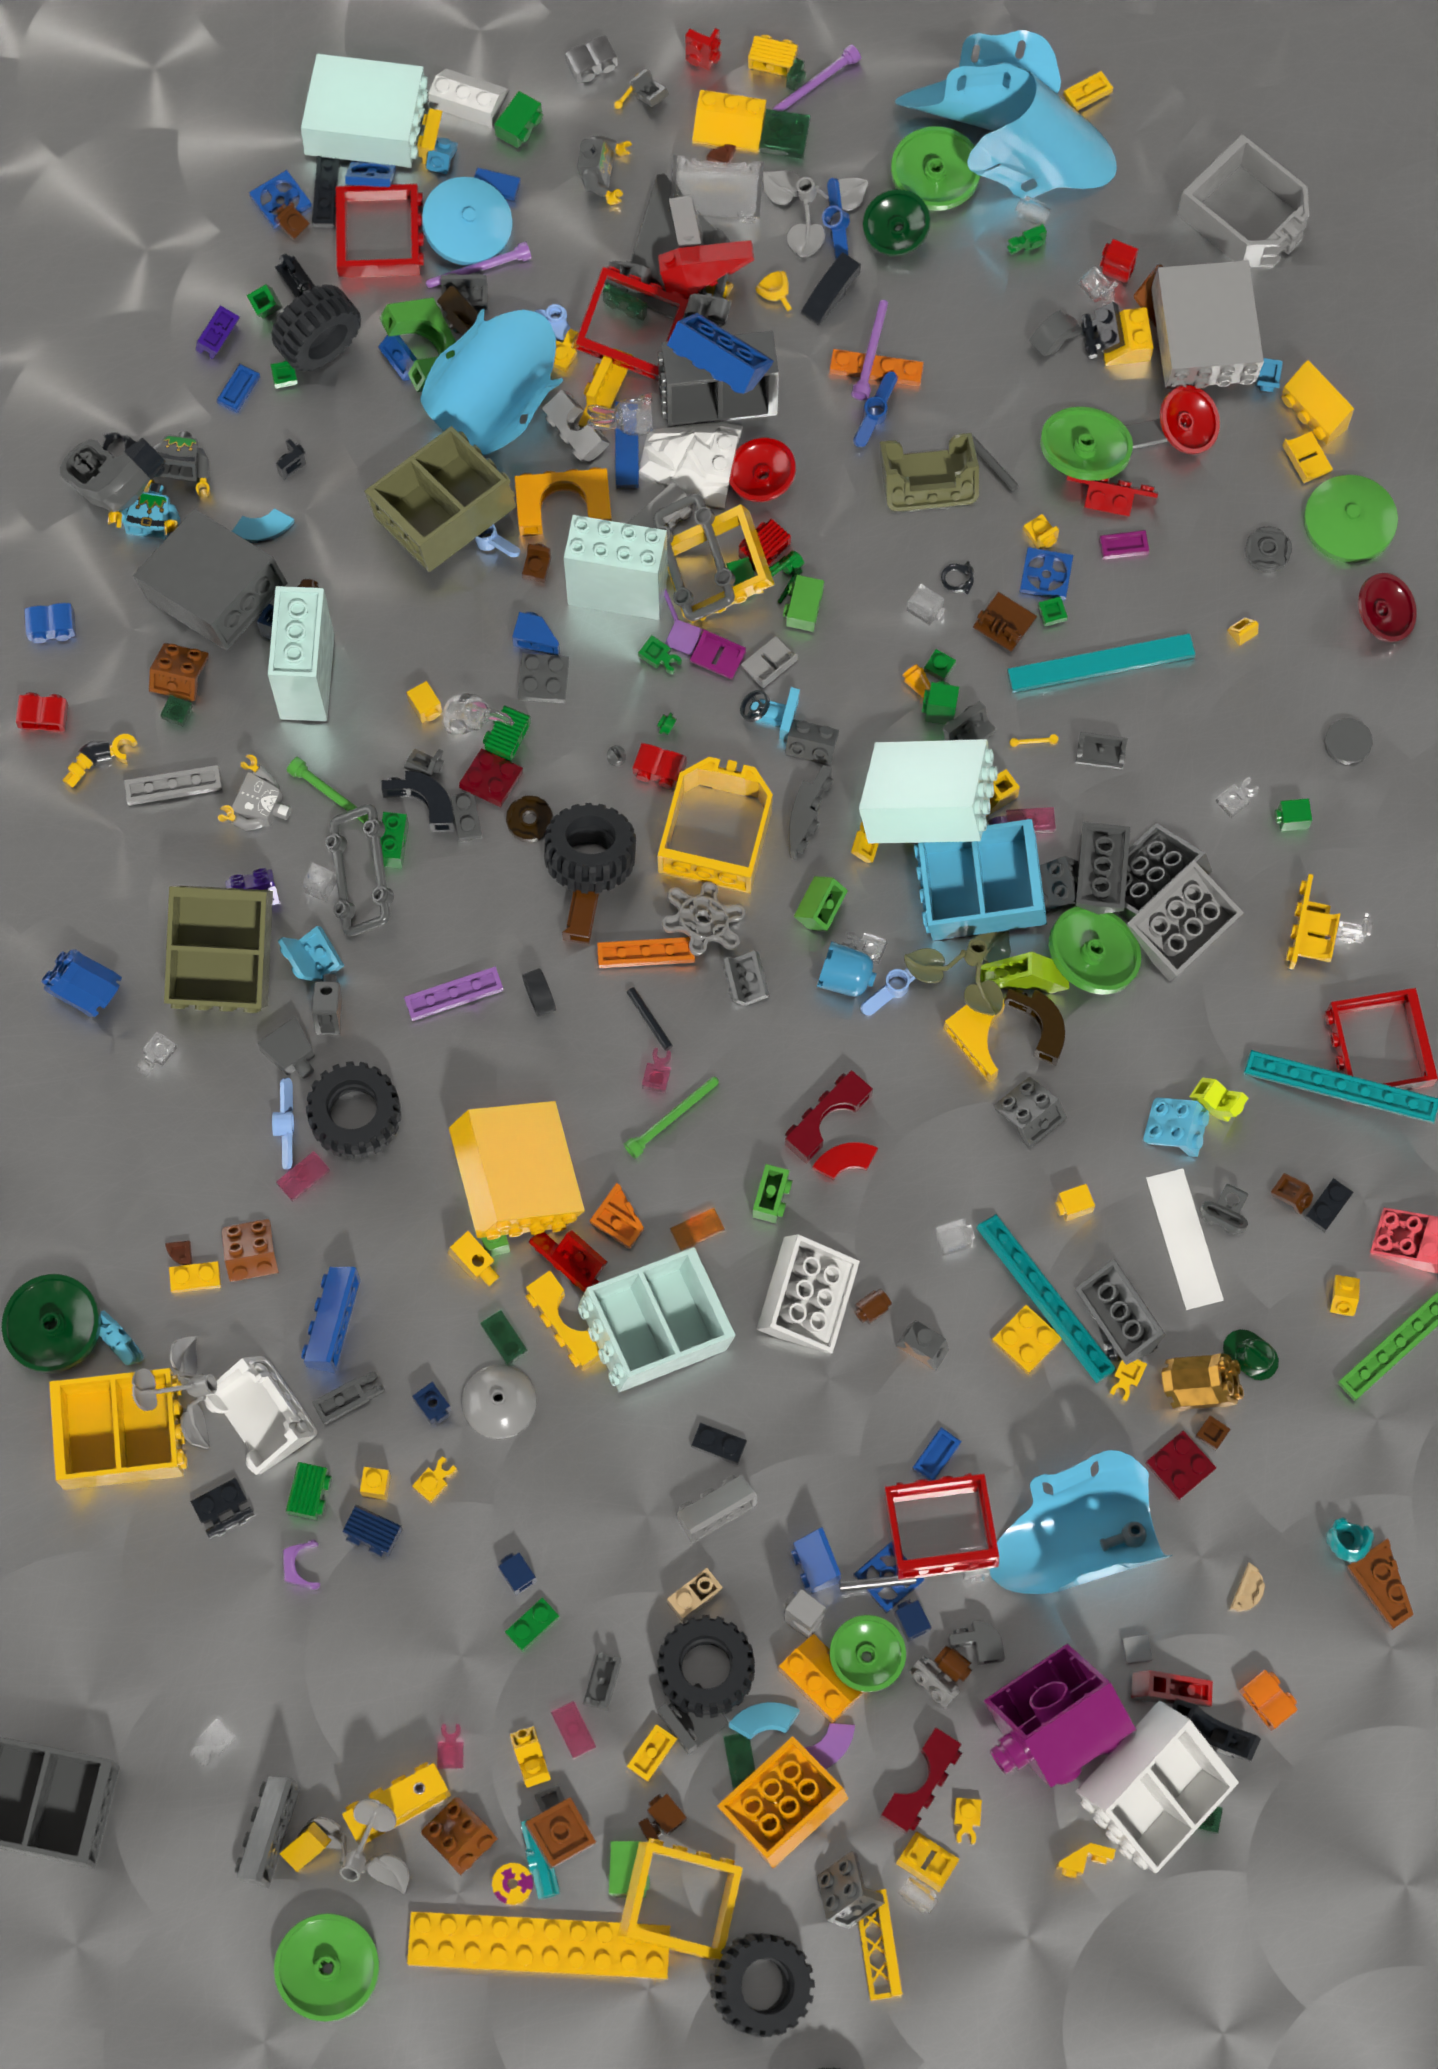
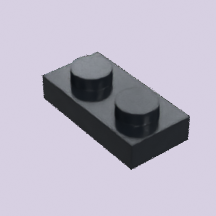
M1333 1178L1305 1216V1219L1323 1232H1326L1352 1196L1353 1191Z
M700 1423L691 1448L738 1465L747 1440Z

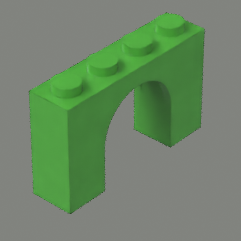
M433 297L387 304L379 317L389 337L410 333L421 335L434 344L439 355L456 342L450 327L441 313V309ZM455 351L447 352L446 358H452L455 355ZM439 356L415 360L408 375L417 392L423 391L427 376Z

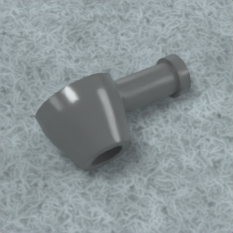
M1129 1522L1123 1527L1120 1534L1100 1539L1102 1550L1107 1551L1109 1548L1123 1543L1132 1548L1139 1547L1146 1540V1529L1139 1522ZM1131 1529H1138L1139 1534H1133Z

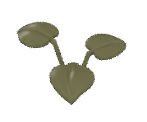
M1009 930L976 936L969 942L967 949L961 950V953L946 966H944V956L939 951L931 948H922L905 954L904 961L906 967L915 978L925 983H937L943 979V971H948L964 957L968 965L976 966V984L967 986L964 992L966 1004L976 1012L991 1016L997 1015L1003 1006V994L995 982L987 980L981 983V966L983 959L986 963H991L1010 957Z

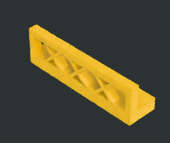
M886 1889L875 1891L883 1894L885 1903L877 1908L872 1917L866 1916L869 1921L865 1926L864 1919L858 1922L870 2001L902 1996ZM877 1914L879 1917V1923L874 1920ZM871 1922L881 1930V1936L876 1943L866 1937L865 1930ZM881 1940L883 1943V1949H881L878 1946ZM867 1942L873 1946L869 1952ZM875 1948L885 1956V1963L880 1970L870 1964L869 1956ZM885 1966L887 1969V1976L884 1973H882V1970L885 1968ZM871 1969L877 1972L873 1979ZM879 1975L888 1981L890 1992L875 1994L873 1983Z

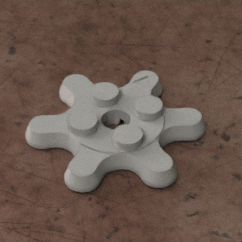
M712 882L703 883L701 892L697 896L687 895L682 889L677 887L670 889L668 892L669 902L678 909V913L663 918V930L667 933H685L690 938L689 950L695 956L703 954L707 949V944L711 941L720 943L728 950L736 948L740 943L739 937L730 930L729 923L743 919L746 913L745 909L738 904L729 906L721 904L717 900L718 887ZM697 917H705L709 922L699 923Z

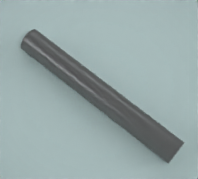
M972 436L976 453L1011 491L1016 490L1019 486L983 445Z

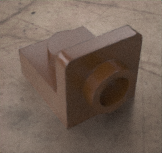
M291 202L288 206L284 203L275 212L278 216L274 222L294 241L310 223L294 208L295 204Z
M539 543L534 545L528 544L522 578L545 583L551 562L550 548Z
M1285 1173L1271 1191L1273 1197L1293 1206L1296 1213L1300 1215L1311 1205L1314 1196L1308 1184Z

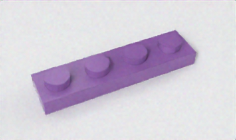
M495 966L405 996L404 1000L411 1020L415 1021L504 990Z

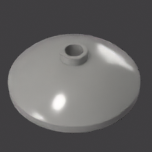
M492 1365L479 1370L467 1382L462 1394V1410L468 1424L477 1433L492 1439H505L519 1434L529 1425L536 1411V1393L531 1381L520 1370L507 1365ZM500 1394L503 1396V1399L500 1402L494 1401L495 1395Z

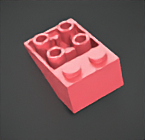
M1383 1208L1370 1253L1422 1271L1438 1274V1217Z

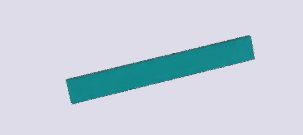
M1189 633L1008 668L1007 674L1012 693L1191 659L1195 658L1196 654Z
M1253 1050L1250 1052L1244 1074L1432 1124H1435L1438 1113V1098Z
M997 1214L981 1222L976 1229L1093 1380L1099 1383L1117 1370Z

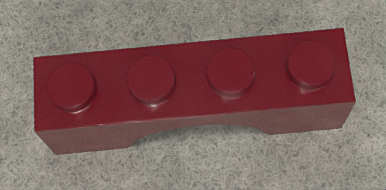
M851 1070L847 1075L843 1073L835 1081L834 1084L836 1086L830 1092L826 1090L818 1099L820 1103L814 1109L810 1107L802 1115L801 1118L803 1120L798 1126L792 1125L785 1133V1145L806 1164L823 1147L824 1140L819 1129L822 1120L828 1114L837 1110H849L856 1113L872 1097L873 1088L854 1071Z
M935 1727L921 1750L928 1765L926 1783L913 1793H894L880 1818L907 1834L909 1829L915 1831L922 1819L918 1816L923 1807L928 1810L936 1797L932 1794L933 1790L937 1785L942 1787L949 1776L945 1772L950 1763L955 1766L963 1752L959 1751L962 1744Z

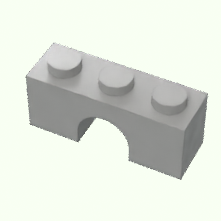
M561 389L542 408L547 414L545 416L546 420L553 427L556 426L560 430L559 436L564 442L572 445L574 448L572 452L579 460L584 459L592 462L611 444L599 428L590 423L577 431L575 421L584 410L571 393Z
M801 1589L798 1594L793 1592L786 1600L784 1621L808 1639L824 1620L823 1614L826 1607Z

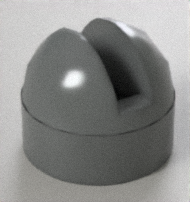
M612 746L607 752L608 762L613 766L622 765L626 760L625 750L621 746ZM613 751H617L621 758L618 759Z

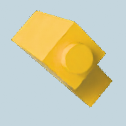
M1004 999L1002 1009L997 1015L991 1016L976 1012L966 1004L944 1021L943 1029L989 1083L997 1077L998 1069L989 1054L988 1032L994 1021L1004 1011Z

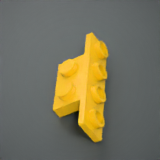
M603 356L601 363L595 365L592 382H588L585 387L584 395L586 396L587 405L579 421V427L581 428L590 423L601 431L604 423L598 424L592 421H605L609 413L595 412L592 408L610 410L626 377L628 369L612 364L611 358Z
M1308 874L1306 881L1302 880L1300 884L1299 894L1303 895L1302 902H1297L1294 916L1298 917L1297 925L1293 924L1290 938L1294 939L1293 947H1288L1286 960L1290 961L1289 969H1294L1297 962L1306 911L1330 913V905L1309 901L1313 874ZM1308 933L1309 936L1325 939V936Z

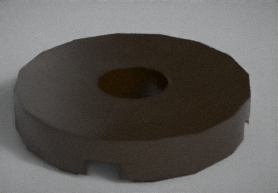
M527 795L511 803L506 814V824L509 832L516 839L523 842H535L545 837L546 828L551 823L553 813L545 800L537 796ZM527 814L536 816L535 822L531 824L525 823L523 818Z

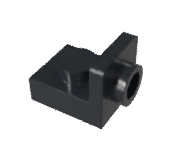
M290 438L286 440L290 453L282 455L276 463L278 473L284 480L306 464L303 447L298 442L294 443Z

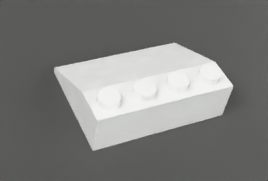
M799 1234L784 1237L756 1329L782 1340L832 1354L860 1261Z

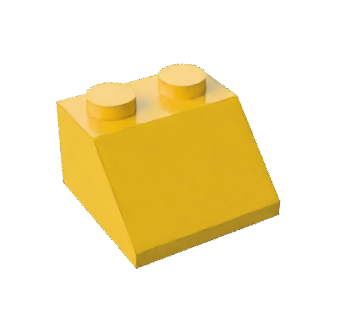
M1147 307L1126 309L1119 312L1125 345L1107 354L1103 352L1105 366L1151 361L1153 342Z

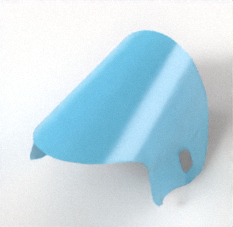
M1026 30L1003 35L976 33L970 35L964 41L959 67L951 70L946 80L910 91L898 97L895 103L907 108L996 131L1020 118L1031 106L1036 95L1037 86L1034 76L1011 64L1029 70L1057 95L1060 90L1061 79L1055 53L1049 42L1041 35ZM1023 40L1026 43L1024 56L1018 59L1015 57L1019 41ZM978 44L980 46L978 61L974 63L971 60L973 47ZM1000 62H1006L1003 64L993 65ZM1005 72H1008L1011 76V80H1007L1008 89L1002 83Z
M1000 62L993 65L1003 64L1006 62ZM1011 64L1034 76L1037 86L1035 98L1028 110L1016 121L981 138L970 152L967 161L969 169L979 176L992 179L1007 186L1015 196L1022 199L1034 198L1058 187L1089 189L1101 187L1109 183L1116 174L1117 164L1112 148L1103 135L1085 117L1029 70ZM1005 72L1002 83L1008 89L1007 80H1011V76L1008 72ZM998 164H1001L1000 166H998V167H996V168H993V169H991V170H987V169H989V168H991V167H994V166H996V165H998ZM1035 179L1037 182L1036 188L1026 192L1021 189L1023 182Z
M482 309L474 325L457 342L439 355L427 376L421 395V403L427 414L443 431L451 426L457 432L462 431L468 438L469 443L472 446L475 444L483 455L504 447L520 436L528 427L534 413L546 395L563 382V378L550 379L555 360L556 337L550 322L539 313L529 310H516L484 321L485 309ZM454 350L455 355L447 359L446 353ZM523 414L528 415L525 424L520 423V417Z
M1108 1450L1093 1455L1060 1473L1043 1474L1032 1479L1030 1489L1033 1504L998 1540L999 1567L989 1568L992 1579L1003 1588L1013 1592L1045 1594L1060 1592L1173 1556H1167L1163 1553L1154 1531L1149 1508V1474L1147 1469L1131 1455L1122 1451ZM1094 1462H1098L1099 1471L1092 1477L1090 1468ZM1043 1482L1052 1485L1053 1495L1044 1492ZM1135 1521L1145 1527L1147 1537L1143 1545L1132 1548L1123 1543L1109 1548L1107 1551L1102 1550L1100 1539L1120 1534L1127 1523ZM1131 1529L1133 1534H1139L1138 1529Z

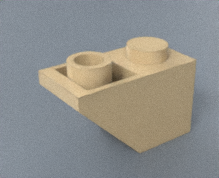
M706 1568L667 1598V1604L680 1621L684 1623L688 1618H691L700 1611L723 1587L709 1569Z

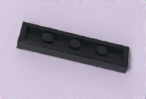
M317 156L312 227L335 228L336 186H338L340 159Z

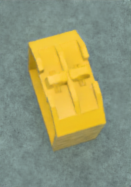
M707 757L679 774L657 855L658 872L703 883L712 882L720 887L751 894L772 814L773 794L755 767L743 765L742 772L737 771V761L728 760L726 768L719 767L720 759ZM698 785L712 787V789L758 798L764 807L749 867L669 849L684 793Z

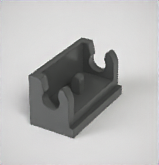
M1080 732L1076 763L1123 769L1128 738Z
M604 1653L597 1654L584 1698V1705L608 1711L622 1663L620 1657H609Z

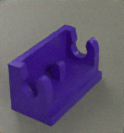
M220 305L197 340L195 351L201 354L205 350L210 354L209 358L213 359L237 324L240 316Z

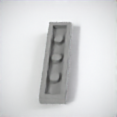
M218 765L124 780L128 806L222 790Z

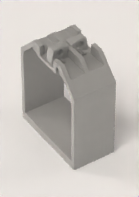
M1242 134L1182 192L1177 215L1234 262L1249 260L1250 267H1274L1281 260L1278 254L1284 251L1289 255L1304 236L1303 230L1307 226L1306 220L1310 215L1308 189L1304 183ZM1239 166L1244 168L1295 210L1266 240L1248 241L1202 203Z

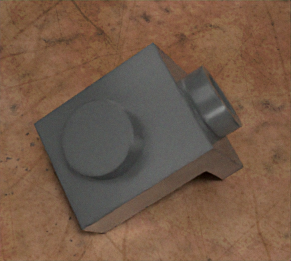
M644 69L630 80L636 98L651 107L660 103L662 99L669 95L666 87L653 80L648 69Z
M414 749L406 760L404 768L432 777L434 772L439 773L444 761L441 760L443 750L439 749L434 757Z

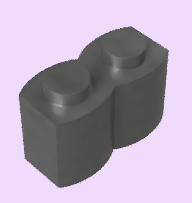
M606 36L593 39L586 45L577 46L565 53L566 62L577 83L589 82L597 74L610 73L618 66L617 56Z

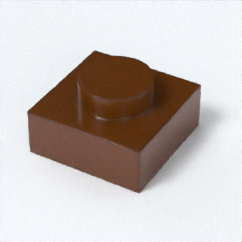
M1210 1415L1195 1437L1216 1451L1231 1429Z
M645 1818L638 1822L648 1842L649 1838L659 1840L658 1837L662 1833L655 1821L650 1823L648 1818Z

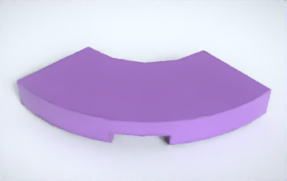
M829 1723L828 1731L819 1743L804 1748L826 1770L839 1761L848 1750L853 1739L855 1725Z

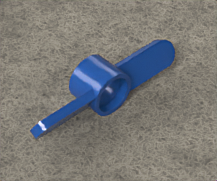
M830 178L827 183L830 206L824 210L822 221L825 226L832 230L834 256L837 259L842 252L848 255L846 228L849 226L850 217L842 209L838 179ZM840 212L841 218L839 222L832 225V217Z
M895 372L885 374L875 396L865 402L864 418L853 439L854 444L859 448L867 445L875 426L882 424L887 417V401L898 380ZM877 406L884 412L880 415H872L868 412V409Z

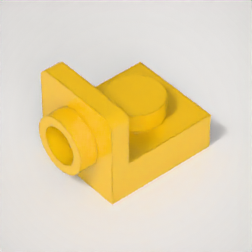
M1043 514L1023 525V531L1037 549L1049 548L1057 542L1059 529L1057 526L1052 527Z

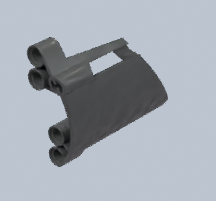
M658 174L656 176L631 261H626V263L612 261L608 265L619 269L620 274L626 276L635 275L642 279L641 282L648 285L650 283L658 284L663 287L664 291L666 289L660 274L658 255L679 248L669 198L682 196L681 192L666 174ZM697 211L704 235V245L730 242L720 229L716 230ZM728 274L718 279L713 296L707 293L705 288L700 290L699 294H690L682 319L699 313L719 327L724 326L732 304L731 300L728 301L723 298ZM605 280L604 284L607 287L629 296L659 314L674 319L678 309L677 306H672L667 302L611 280Z

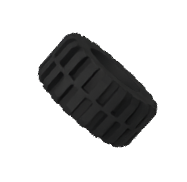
M323 284L322 286L313 287L310 291L303 292V295L292 300L293 302L283 309L284 312L279 314L277 322L274 323L272 328L273 345L290 366L302 372L314 371L315 368H322L326 363L335 360V357L341 355L344 349L350 346L352 339L357 336L358 329H360L361 316L358 309L339 287Z
M585 803L582 806L576 804L572 805L569 810L565 808L559 812V815H555L551 819V823L546 828L544 862L551 877L556 878V882L560 885H567L568 889L574 892L580 890L584 894H588V892H595L597 894L602 893V890L605 889L607 891L614 889L616 884L618 886L621 885L632 873L635 864L636 834L632 824L628 822V819L623 814L619 815L616 809L612 807L608 809L603 804H598V806L592 805V803ZM591 842L603 845L608 850L597 854H586L572 847L577 844Z
M350 1061L346 1062V1066L341 1068L339 1064L332 1066V1072L328 1073L325 1070L321 1073V1080H315L311 1085L313 1091L308 1092L306 1114L312 1133L325 1150H332L333 1155L338 1157L344 1154L347 1159H355V1155H361V1158L369 1157L368 1153L371 1151L377 1154L382 1151L381 1146L383 1144L386 1146L390 1144L392 1134L396 1135L399 1129L398 1122L401 1121V1105L396 1088L392 1085L391 1079L386 1074L382 1075L381 1070L375 1066L372 1069L369 1068L368 1063L360 1062L359 1066H355L354 1062ZM350 1092H363L370 1095L375 1100L377 1106L373 1119L365 1126L357 1129L342 1128L336 1125L331 1117V1109L337 1099Z
M702 1615L701 1619L691 1617L687 1619L685 1624L682 1625L680 1622L674 1626L675 1630L672 1633L668 1632L665 1636V1642L660 1646L659 1658L657 1660L659 1682L664 1694L669 1697L670 1702L675 1707L679 1706L681 1711L689 1714V1712L694 1713L695 1717L703 1718V1715H710V1718L718 1717V1713L724 1712L727 1714L731 1712L732 1707L735 1705L739 1706L744 1701L743 1698L746 1694H749L752 1681H754L755 1659L752 1646L747 1641V1636L743 1631L740 1632L737 1629V1625L732 1622L728 1624L724 1622V1618L719 1616L716 1619H711L710 1615ZM714 1645L721 1648L727 1654L730 1660V1672L722 1684L714 1688L703 1689L691 1685L684 1677L682 1671L683 1659L691 1649L697 1646Z
M766 1933L746 1934L744 1938L738 1937L734 1939L730 1947H724L721 1951L723 1956L721 1959H716L713 1964L716 1967V1972L710 1975V1982L714 1983V1989H710L711 1998L716 1999L714 2007L717 2012L722 2013V2019L740 2032L761 2037H772L774 2034L782 2035L786 2033L787 2028L793 2029L799 2024L797 2019L805 2017L808 2013L805 2007L807 2003L812 2004L814 1997L810 1995V1988H815V1980L810 1979V1973L813 1972L811 1964L805 1962L807 1956L804 1952L798 1950L797 1945L792 1941L785 1940L784 1937ZM760 1959L774 1962L778 1966L783 1979L780 1997L773 2006L766 2010H756L748 2006L744 2000L741 1988L745 1971L753 1962Z

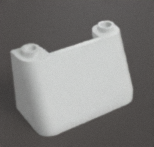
M263 1356L246 1357L239 1360L217 1380V1391L214 1394L206 1395L205 1406L213 1413H224L250 1450L246 1455V1465L255 1475L264 1473L317 1435V1429L272 1363Z

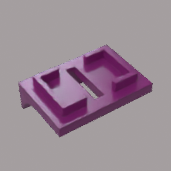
M703 629L690 662L732 680L746 654V647ZM720 647H723L724 650L716 665L712 664Z

